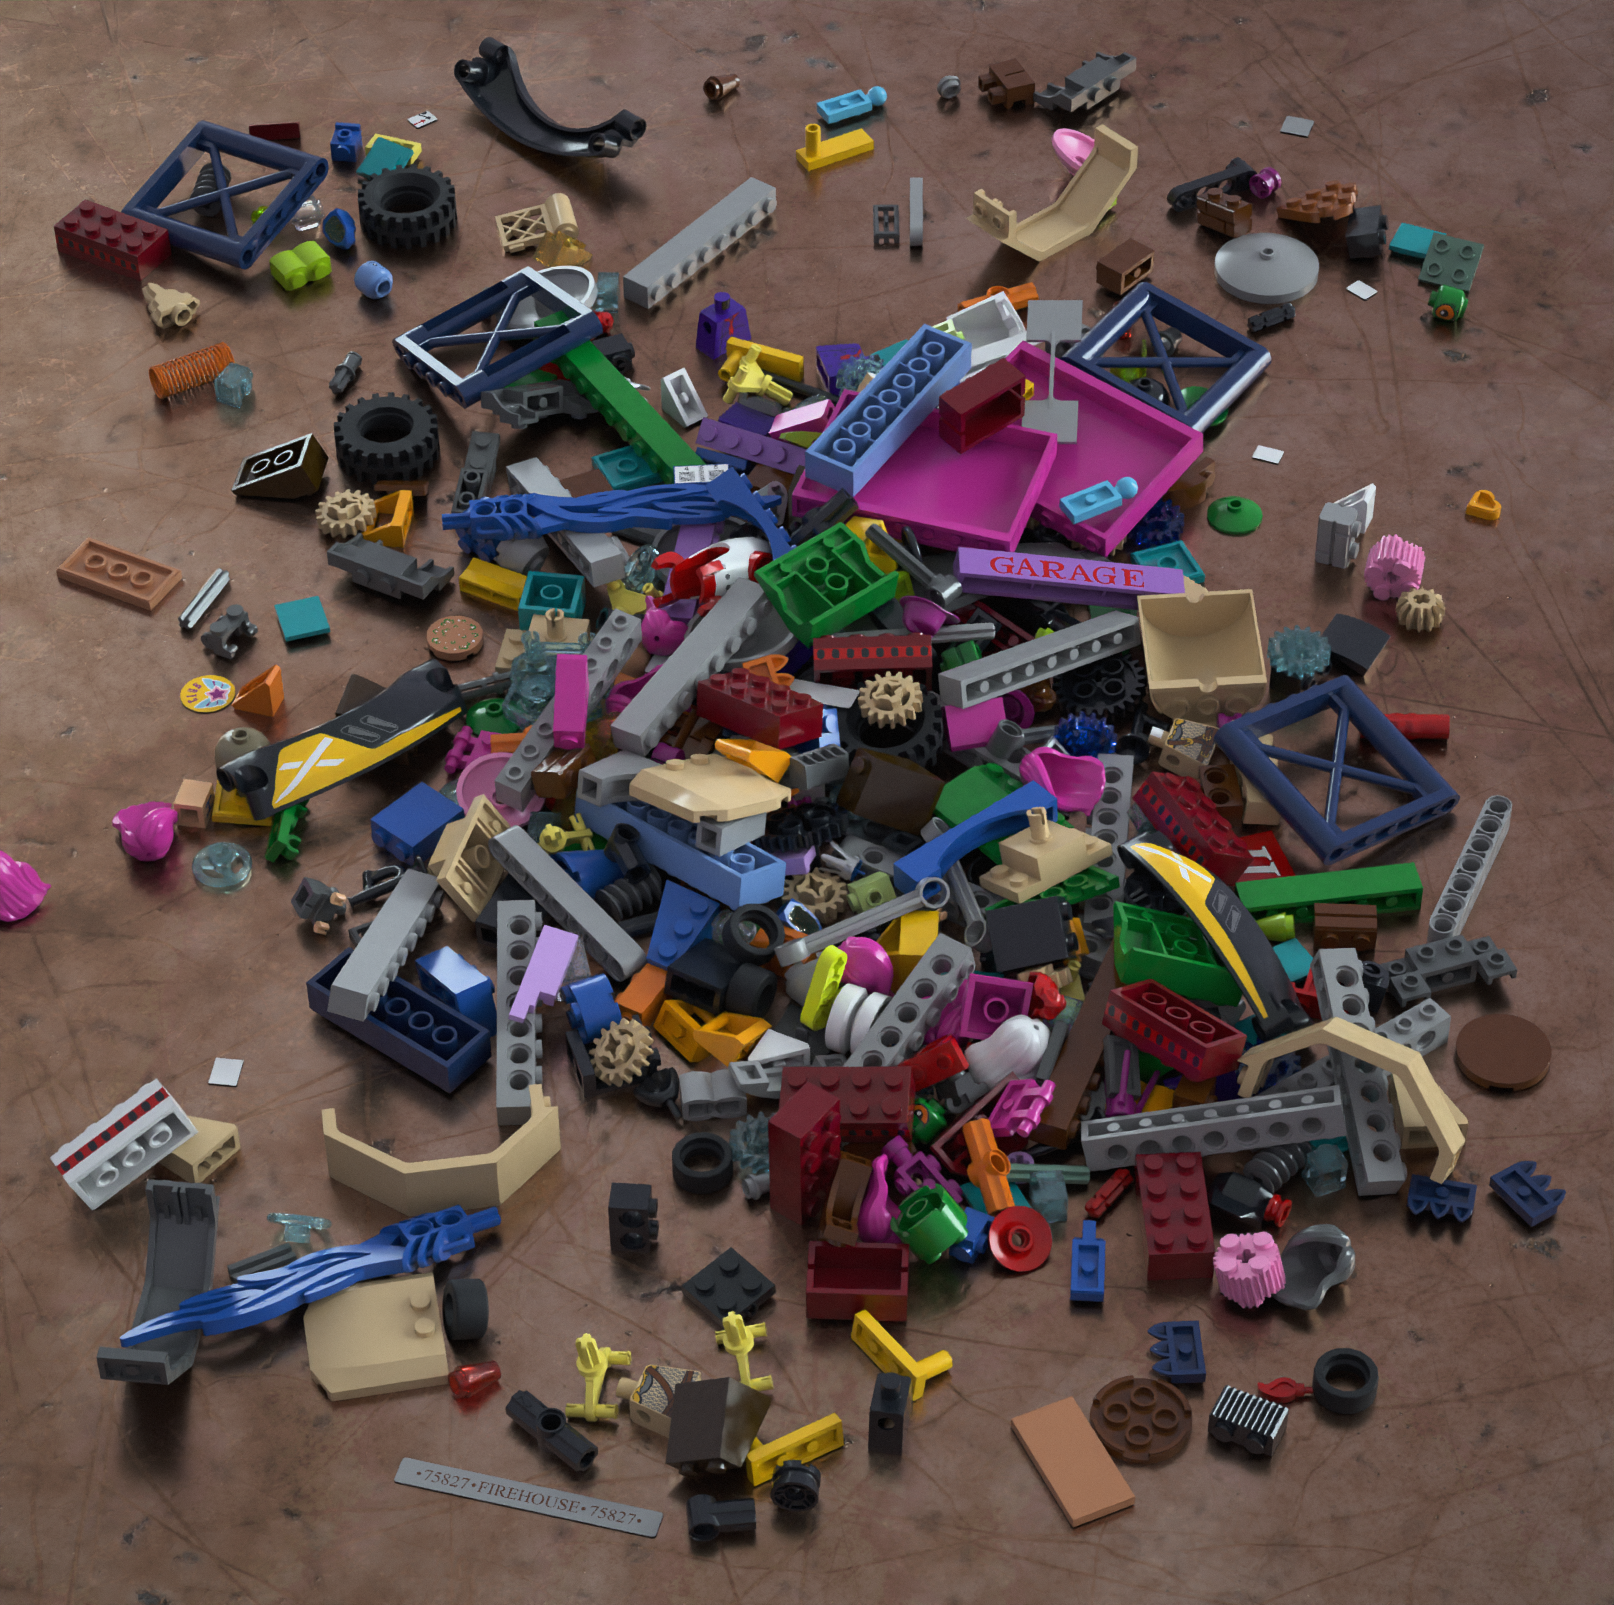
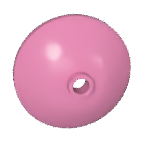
M1058 129L1052 136L1053 149L1061 163L1073 176H1075L1093 150L1094 139L1072 129Z
M506 752L487 754L471 762L461 773L456 788L457 802L464 809L465 817L474 797L484 794L511 827L514 825L523 827L533 821L543 809L546 798H539L535 794L523 812L506 804H498L494 780L513 755V753Z

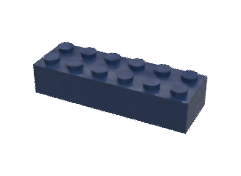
M350 947L345 949L306 982L309 1008L448 1093L456 1089L492 1057L490 1030L399 976H396L394 981H389L385 996H380L375 1012L370 1011L364 1022L328 1012L331 985L354 950Z

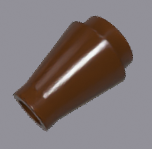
M736 74L710 76L704 82L703 90L709 99L720 100L733 89L738 88L740 80Z

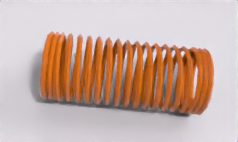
M221 342L209 348L201 349V351L198 350L192 354L180 356L179 359L175 358L170 360V362L167 361L161 365L152 366L149 368V378L158 398L165 399L169 395L173 396L174 394L177 395L178 392L182 393V391L187 389L190 390L191 387H199L200 384H208L209 381L213 382V380L216 381L218 378L221 379L222 377L234 375L236 366L229 347L226 343Z

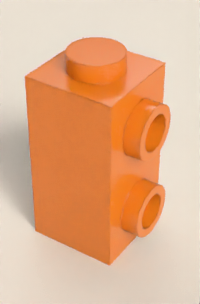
M647 963L639 973L634 974L630 985L623 993L620 992L614 1001L618 1003L622 1018L630 1022L632 1016L638 1014L643 1026H651L657 1018L664 1001L672 1000L673 998L664 993L666 970Z

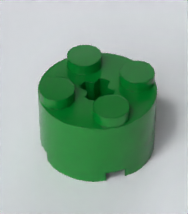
M935 1184L936 1188L930 1189L926 1185L911 1193L899 1205L898 1208L901 1213L897 1220L892 1216L890 1221V1227L904 1244H909V1250L916 1258L925 1260L927 1264L937 1261L943 1251L952 1244L962 1242L968 1235V1229L965 1227L967 1224V1214L940 1184Z

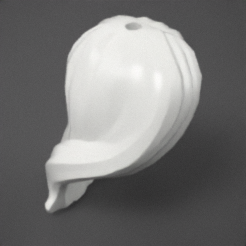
M1021 1014L1007 1019L989 1038L972 1044L965 1050L964 1056L969 1064L968 1071L976 1084L986 1082L990 1089L1012 1071L1020 1080L1034 1079L1036 1081V1075L1047 1048L1051 1031L1037 1018L1031 1019Z

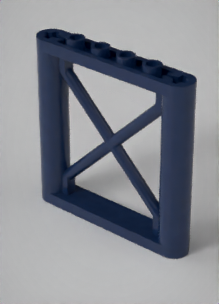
M201 120L150 176L121 212L168 229L170 245L246 270L253 265L324 181L329 165L325 158ZM205 152L209 153L218 190L157 209ZM220 152L278 170L279 172L227 187ZM291 179L243 237L239 236L230 197ZM220 201L228 237L169 218L168 216Z
M527 266L438 316L394 338L392 343L397 355L408 369L415 370L421 379L425 378L433 388L437 387L445 397H450L466 409L481 401L482 391L501 389L599 336L603 333V327L599 318L591 309ZM529 296L534 297L555 313L562 310L570 319L561 325L506 330L519 302ZM504 310L494 331L458 335ZM538 338L490 364L500 341ZM487 343L474 372L464 378H460L427 353L431 349L438 347Z
M1148 282L1137 284L1081 337V342H1076L1059 358L1201 433L1269 367L1272 361L1269 351L1262 345ZM1142 317L1156 357H1100ZM1153 317L1171 327L1177 328L1181 333L1224 357H1168ZM1102 368H1161L1176 410ZM1173 368H1229L1189 409L1187 408Z
M1347 675L1340 676L1321 685H1313L1304 692L1291 694L1286 699L1274 704L1269 703L1264 708L1255 712L1245 713L1240 718L1223 725L1213 738L1214 743L1326 866L1449 813L1460 800V795ZM1329 708L1338 715L1332 761L1263 744L1258 739ZM1349 721L1404 780L1343 764ZM1269 757L1330 773L1324 818ZM1342 776L1409 793L1416 799L1346 831H1342L1336 825Z

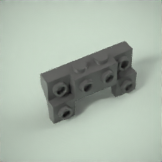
M1098 51L1096 58L1090 62L1084 60L1081 68L1065 77V87L1048 83L1045 91L1033 93V101L1050 110L1058 106L1070 112L1078 107L1089 109L1119 89L1120 80L1136 70V57L1126 52L1121 55L1110 56Z
M557 379L481 392V408L490 409L492 414L500 415V422L511 424L513 429H525L527 424L536 423L538 419L549 418V415L568 413L571 414V418L583 419L587 418L589 413L598 412V410L592 407L590 401L578 392L576 386L570 380Z
M358 533L346 543L336 542L327 551L328 565L352 573L353 582L401 599L407 593L424 600L433 589L440 592L454 576V567L449 566L445 569L436 566L433 559H429L425 564L417 568V558L383 546V541L378 540L376 543L365 540L362 533Z
M1458 935L1423 945H1416L1405 949L1404 958L1379 964L1386 971H1389L1387 991L1396 998L1401 1007H1405L1407 1001L1421 997L1427 1000L1431 998L1432 992L1474 982L1476 972L1482 976L1487 985L1492 984L1494 978L1510 975L1513 979L1517 975V968L1505 949L1498 950L1490 936L1466 941L1463 935Z

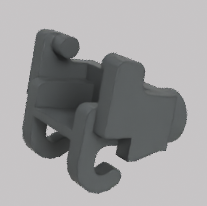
M238 604L229 606L226 610L227 614L225 616L221 615L216 622L210 625V631L205 632L201 636V642L206 648L214 650L215 654L232 659L238 650L235 644L231 647L226 645V641L232 635L239 637L244 632L250 637L258 632L257 626L249 621L248 612L244 611L243 607Z
M965 1070L934 1085L938 1098L937 1101L940 1103L941 1100L945 1099L946 1112L943 1116L964 1111L973 1105L976 1099L989 1091L986 1082L976 1084L970 1073L965 1072Z

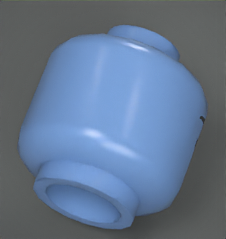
M368 261L362 264L356 271L354 283L360 292L375 300L385 297L390 293L393 276L380 263Z

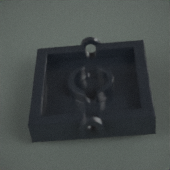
M730 1247L682 1285V1292L724 1329L722 1320L728 1316V1312L734 1311L736 1315H741L742 1319L746 1316L750 1318L755 1316L758 1312V1307L776 1293V1287L774 1283Z

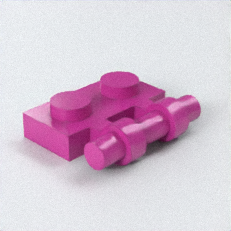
M463 726L453 739V749L449 750L445 757V771L453 774L457 768L465 769L477 758L491 754L490 735L501 733L481 730L478 738L471 737L473 733L472 728ZM464 751H470V756L464 755Z
M1034 1079L1009 1081L988 1118L994 1138L1013 1136L1016 1131L1020 1136L1028 1137L1031 1130L1036 1129L1040 1123V1114L1044 1107L1050 1105L1053 1099L1052 1093L1056 1087L1055 1083L1051 1080H1045L1040 1087Z

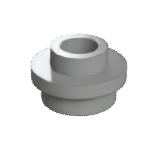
M945 76L939 81L936 89L944 98H953L960 92L961 82L957 76Z

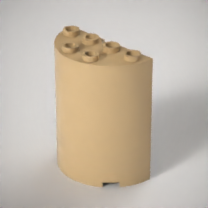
M1252 589L1203 592L1197 599L1187 597L1186 593L1137 596L1151 701L1160 714L1164 713L1172 718L1173 723L1175 719L1180 718L1216 727L1217 713H1224L1226 716H1232L1234 713L1243 714L1251 707L1256 708L1259 705L1267 689V677Z

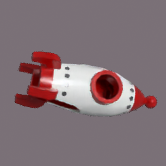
M755 537L733 538L712 544L685 560L681 555L672 551L659 555L654 559L651 567L654 570L662 568L673 569L670 573L672 593L653 599L655 607L663 608L681 599H699V604L704 605L699 607L697 613L701 617H705L739 577L758 583L754 572L773 561L770 542Z

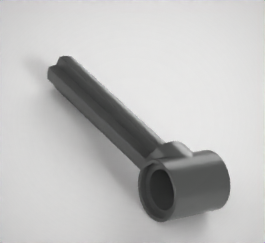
M873 523L865 532V535L925 587V599L934 602L944 609L962 594L961 583L955 576L951 574L943 575L941 573L935 575L877 524Z
M1004 719L999 721L986 748L993 756L999 759H1009L1012 753L1021 750L1023 745L1043 743L1051 736H1054L1057 740L1077 738L1080 735L1079 725L1073 722L1021 729L1016 723Z

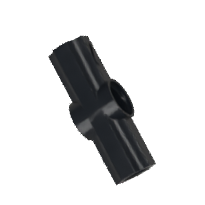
M842 488L822 507L813 508L803 516L801 520L802 525L789 536L791 541L788 544L790 547L794 544L798 547L839 522L843 523L859 508V504L847 490Z
M1013 597L1009 602V611L1031 622L1036 632L1040 627L1043 629L1050 628L1056 632L1082 623L1069 616L1067 609L1060 602L1051 601L1048 604L1042 600Z
M519 1390L511 1396L509 1403L505 1407L506 1414L537 1439L538 1447L542 1451L551 1454L555 1453L575 1471L582 1470L584 1472L593 1464L594 1459L598 1455V1447L566 1422L565 1414L561 1410L548 1408L527 1390Z

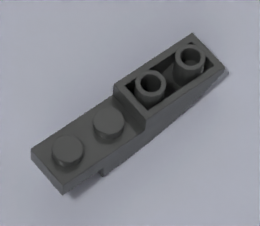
M472 431L465 466L460 471L451 513L464 512L470 506L469 500H478L484 496L489 497L497 469L496 458L500 444L499 433Z

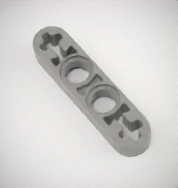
M910 177V246H923V177Z

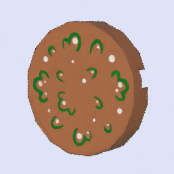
M448 616L441 618L431 624L427 630V647L429 651L432 650L434 655L440 659L448 661L467 659V655L471 653L475 655L480 651L483 646V629L478 622L469 617Z

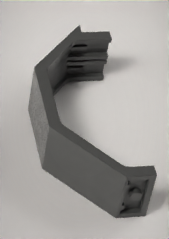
M148 1179L145 1191L150 1214L146 1275L132 1329L161 1315L180 1310L179 1303L213 1290L220 1196H215L214 1185ZM202 1329L169 1334L126 1347L125 1349L99 1347L96 1358L100 1379L169 1385L193 1366Z

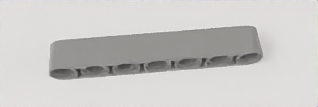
M1495 795L1486 800L1431 915L1427 943L1460 935L1509 830L1512 802L1507 797Z
M514 825L489 839L488 846L492 856L567 932L578 935L577 942L616 981L622 982L643 969L647 964V956L643 949L520 826Z

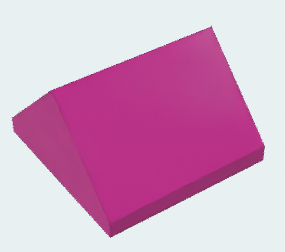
M1002 697L993 698L965 709L952 705L941 707L944 733L951 752L985 747L999 721L1006 720Z
M970 973L962 996L959 1036L985 1040L1007 1019L1021 1014L1028 1016L1033 983Z

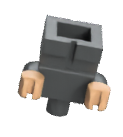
M308 877L303 878L298 890L291 899V903L298 916L306 920L308 918L311 919L314 932L326 935L327 932L325 930L330 929L329 924L324 921H331L334 914L344 915L347 909L346 904L342 903V901H346V896L340 894L336 887H328L324 883Z

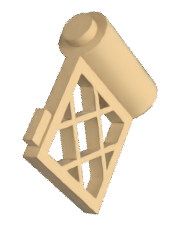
M562 193L550 195L545 204L495 216L505 252L510 251V253L525 250V247L555 239L559 243L569 244L575 241L579 235L578 225L568 196ZM542 214L536 221L529 219L532 216ZM512 221L515 222L512 227L502 225ZM523 225L530 226L527 231L520 230ZM538 229L547 231L541 234H534ZM513 235L520 237L518 240L507 242Z

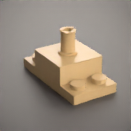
M555 608L546 611L545 615L533 614L528 631L506 629L495 665V672L498 671L500 674L523 667L527 678L546 680L556 669L557 654L583 655L595 638L591 637L590 620L564 617V612L561 609H557V616H555Z
M484 794L474 797L465 818L446 825L428 863V868H426L429 875L437 877L436 881L472 922L476 921L490 901L504 870V867L492 856L488 841L490 838L511 827Z
M1034 807L1026 812L1030 827L999 842L1002 865L994 866L989 872L980 876L979 879L981 888L1021 904L1113 855L1111 843L1095 836L1050 821L1046 817V809L1044 807Z

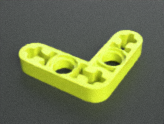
M833 945L826 947L819 956L800 1016V1022L814 1031L826 1027L834 1001L843 988L838 989L847 962V954Z

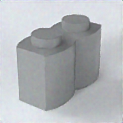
M729 1068L712 1073L691 1071L679 1075V1095L684 1120L703 1121L713 1117L725 1119L741 1117L747 1114L746 1092L738 1088Z

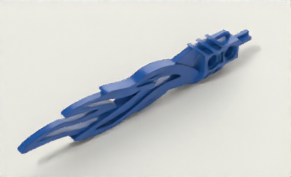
M701 484L654 485L629 491L613 490L598 492L577 498L548 496L537 493L514 494L510 496L500 495L492 499L469 500L470 512L442 514L443 530L471 528L472 540L497 539L500 541H511L512 539L525 540L527 538L539 539L543 534L561 530L582 533H610L633 527L671 530L672 524H709L726 520V517L714 502L706 487ZM780 495L761 496L766 504L762 507L764 510L782 504V496Z
M456 1205L435 1213H424L414 1218L383 1227L378 1235L361 1244L320 1250L303 1256L289 1265L278 1269L239 1276L236 1278V1284L191 1297L179 1303L180 1310L156 1317L126 1332L120 1337L121 1347H129L188 1330L202 1329L204 1336H210L246 1328L278 1317L304 1303H311L330 1296L358 1281L391 1274L413 1272L419 1267L424 1268L432 1265L434 1262L445 1261L451 1255L475 1248L473 1234L500 1225L501 1217L495 1206L467 1216L461 1206Z

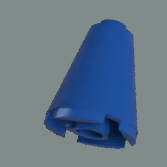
M604 849L558 851L550 856L593 900L597 890H603L606 885L613 884L617 879L624 878L618 864L605 856Z

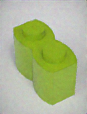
M315 241L301 243L293 250L282 251L269 260L271 275L286 291L300 288L308 283V281L320 280L332 272L330 257Z

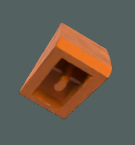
M276 664L242 686L231 706L238 710L274 717L284 700L281 668Z

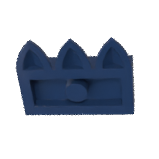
M1521 1161L1491 1176L1489 1186L1532 1227L1557 1213V1208L1564 1200L1566 1191L1562 1189L1545 1191L1550 1185L1551 1176L1536 1175L1530 1177L1534 1173L1537 1163L1535 1161Z
M1412 1174L1406 1207H1409L1414 1215L1421 1213L1423 1210L1432 1211L1437 1219L1442 1218L1446 1214H1452L1462 1223L1469 1217L1472 1218L1477 1185L1445 1180L1440 1184L1431 1180L1430 1177Z
M1199 1320L1161 1322L1147 1330L1148 1334L1161 1340L1150 1348V1352L1164 1359L1153 1365L1152 1370L1164 1377L1171 1378V1384L1206 1381Z

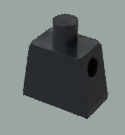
M893 1372L879 1373L877 1375L869 1412L868 1451L902 1456L913 1406L912 1379L910 1377L901 1376ZM886 1418L894 1422L895 1425L892 1428L883 1427Z

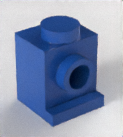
M336 122L335 131L330 142L332 160L357 162L362 147L361 125Z
M966 1207L964 1210L967 1214V1224L965 1227L968 1229V1235L962 1242L952 1244L949 1247V1255L956 1257L960 1261L973 1264L979 1253L984 1254L989 1246L988 1232L995 1217Z

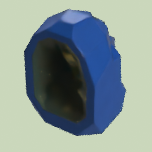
M338 208L334 209L323 220V233L329 242L342 250L349 249L355 244V221L347 211Z
M793 898L784 903L775 912L783 926L808 935L822 930L818 918L802 903Z

